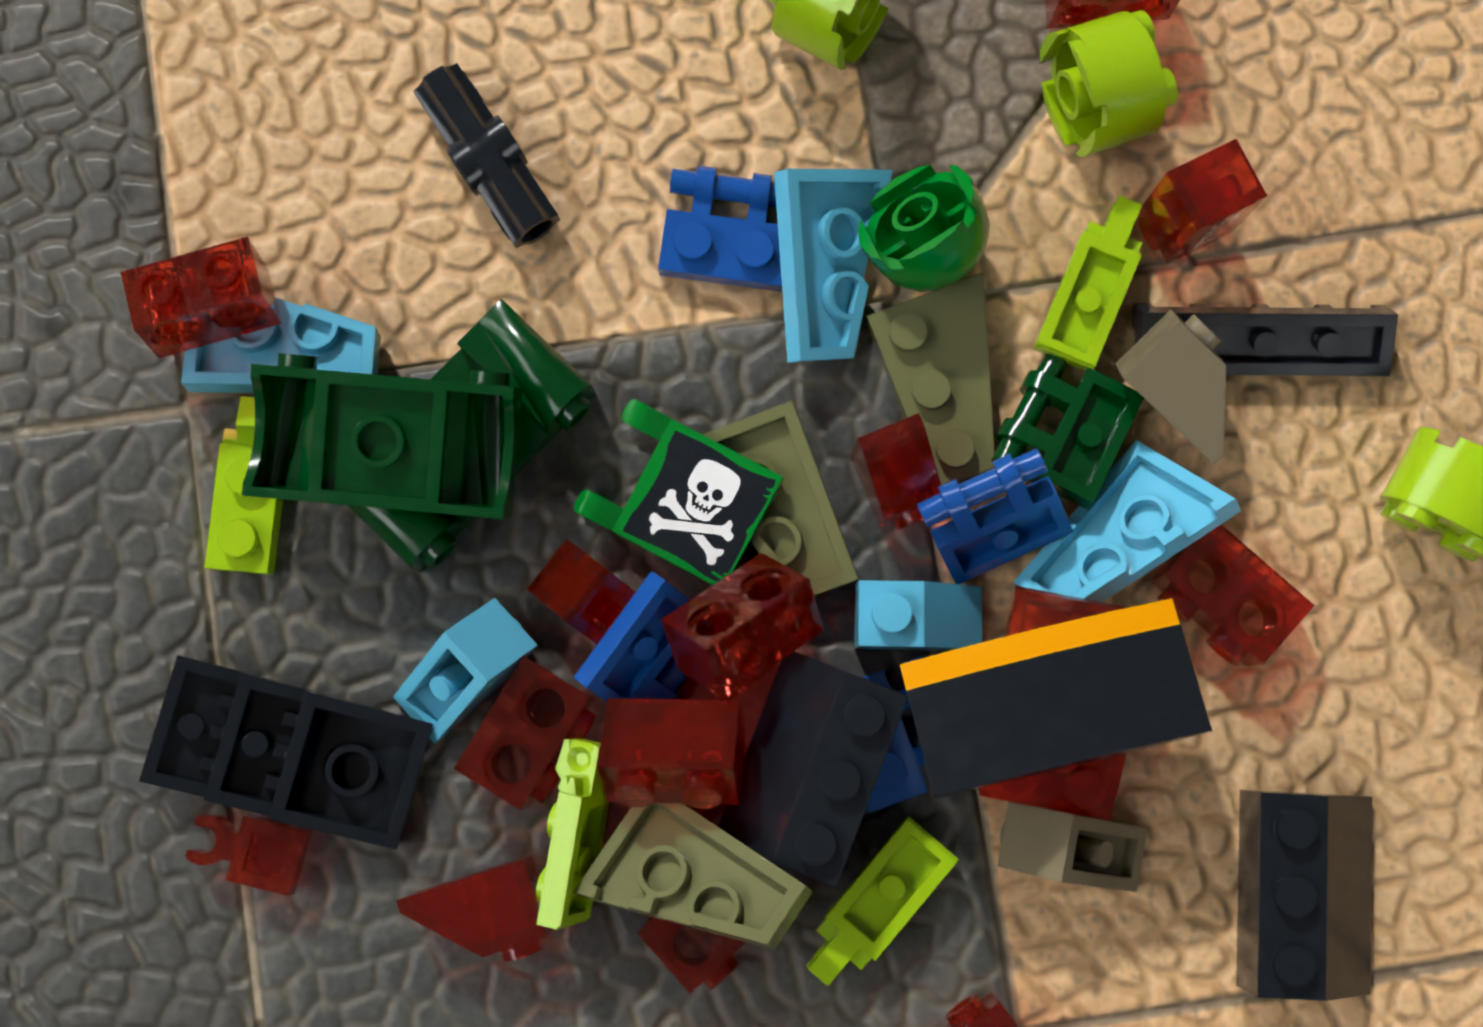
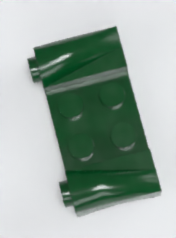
M500 299L457 342L461 349L431 378V380L470 383L471 370L510 374L509 386L522 388L516 475L562 429L569 431L575 427L590 411L593 405L590 400L596 395L593 386L503 299ZM347 505L410 568L418 572H422L427 566L432 569L440 564L457 546L458 541L455 537L475 518L472 516Z
M278 353L277 366L251 364L250 378L255 400V432L251 458L242 484V496L494 519L512 517L522 388L509 386V373L471 370L470 383L328 371L317 370L318 357Z

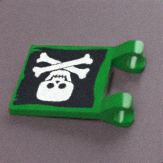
M631 399L625 407L621 419L638 431L658 440L659 443L624 508L595 492L583 490L574 504V510L583 517L725 591L780 488L784 477L671 419L636 399Z

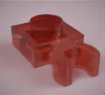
M208 814L196 817L194 824L211 829L216 836V844L211 851L198 848L187 850L185 858L188 861L203 866L227 860L230 861L226 877L227 881L286 896L295 894L312 830L254 815H246L242 818L239 831H235L231 822L221 815Z

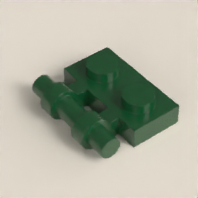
M1045 353L1037 369L1027 373L1020 387L1023 397L1013 417L1004 419L996 435L999 445L991 462L1009 453L1014 459L1037 448L1048 472L1031 479L1030 482L1034 483L1049 476L1060 497L1089 510L1106 479L1144 397L1136 390L1089 367L1076 388L1060 380L1067 366L1066 361L1058 356ZM1051 406L1064 412L1053 435L1036 428L1045 408Z

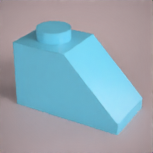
M858 580L854 586V649L955 650L982 642L981 586L930 581Z
M494 598L446 630L393 698L410 717L433 724L429 739L436 744L508 680L537 647V644L525 632L520 623Z

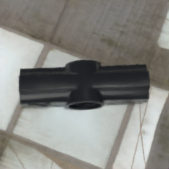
M458 63L446 67L440 66L424 76L420 85L413 90L416 98L447 143L448 147L445 150L474 195L478 196L480 194L490 208L492 216L508 240H511L515 248L526 244H532L548 234L551 228L560 221L557 212L526 167L528 161L513 135L498 115L492 116L465 71L463 72Z

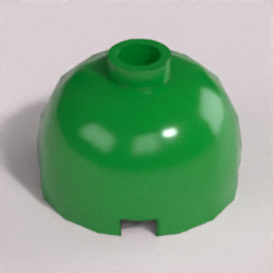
M931 165L919 166L896 177L881 189L870 202L875 212L869 219L867 227L862 220L860 221L858 227L860 246L870 261L893 284L918 292L939 290L959 281L975 267L984 254L990 227L987 209L981 193L973 180L959 166L949 165L953 173L946 171L936 173Z

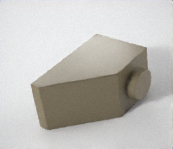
M1170 309L1115 364L1121 376L1215 464L1224 455L1226 364L1213 349L1222 341L1195 314L1184 322Z
M1009 801L1006 820L1000 833L1001 848L997 866L1063 883L1137 892L1147 828Z

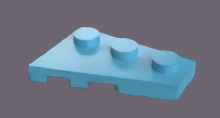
M787 168L774 172L787 363L854 358L869 288L864 279L868 256L860 246L858 227L861 220L867 227L869 219L875 212L870 202L881 189L890 183L893 170Z
M194 266L181 384L188 392L254 393L250 378L251 364L277 366L278 353L318 357L317 370L378 375L381 336L375 326L309 304L300 306L270 296L267 290L245 284L243 287L219 279L215 273Z
M1135 440L1108 472L1089 510L1079 506L1068 518L1073 532L1046 544L1016 578L1014 584L1023 595L1060 621L1067 622L1078 619L1241 512L1240 506L1236 498Z

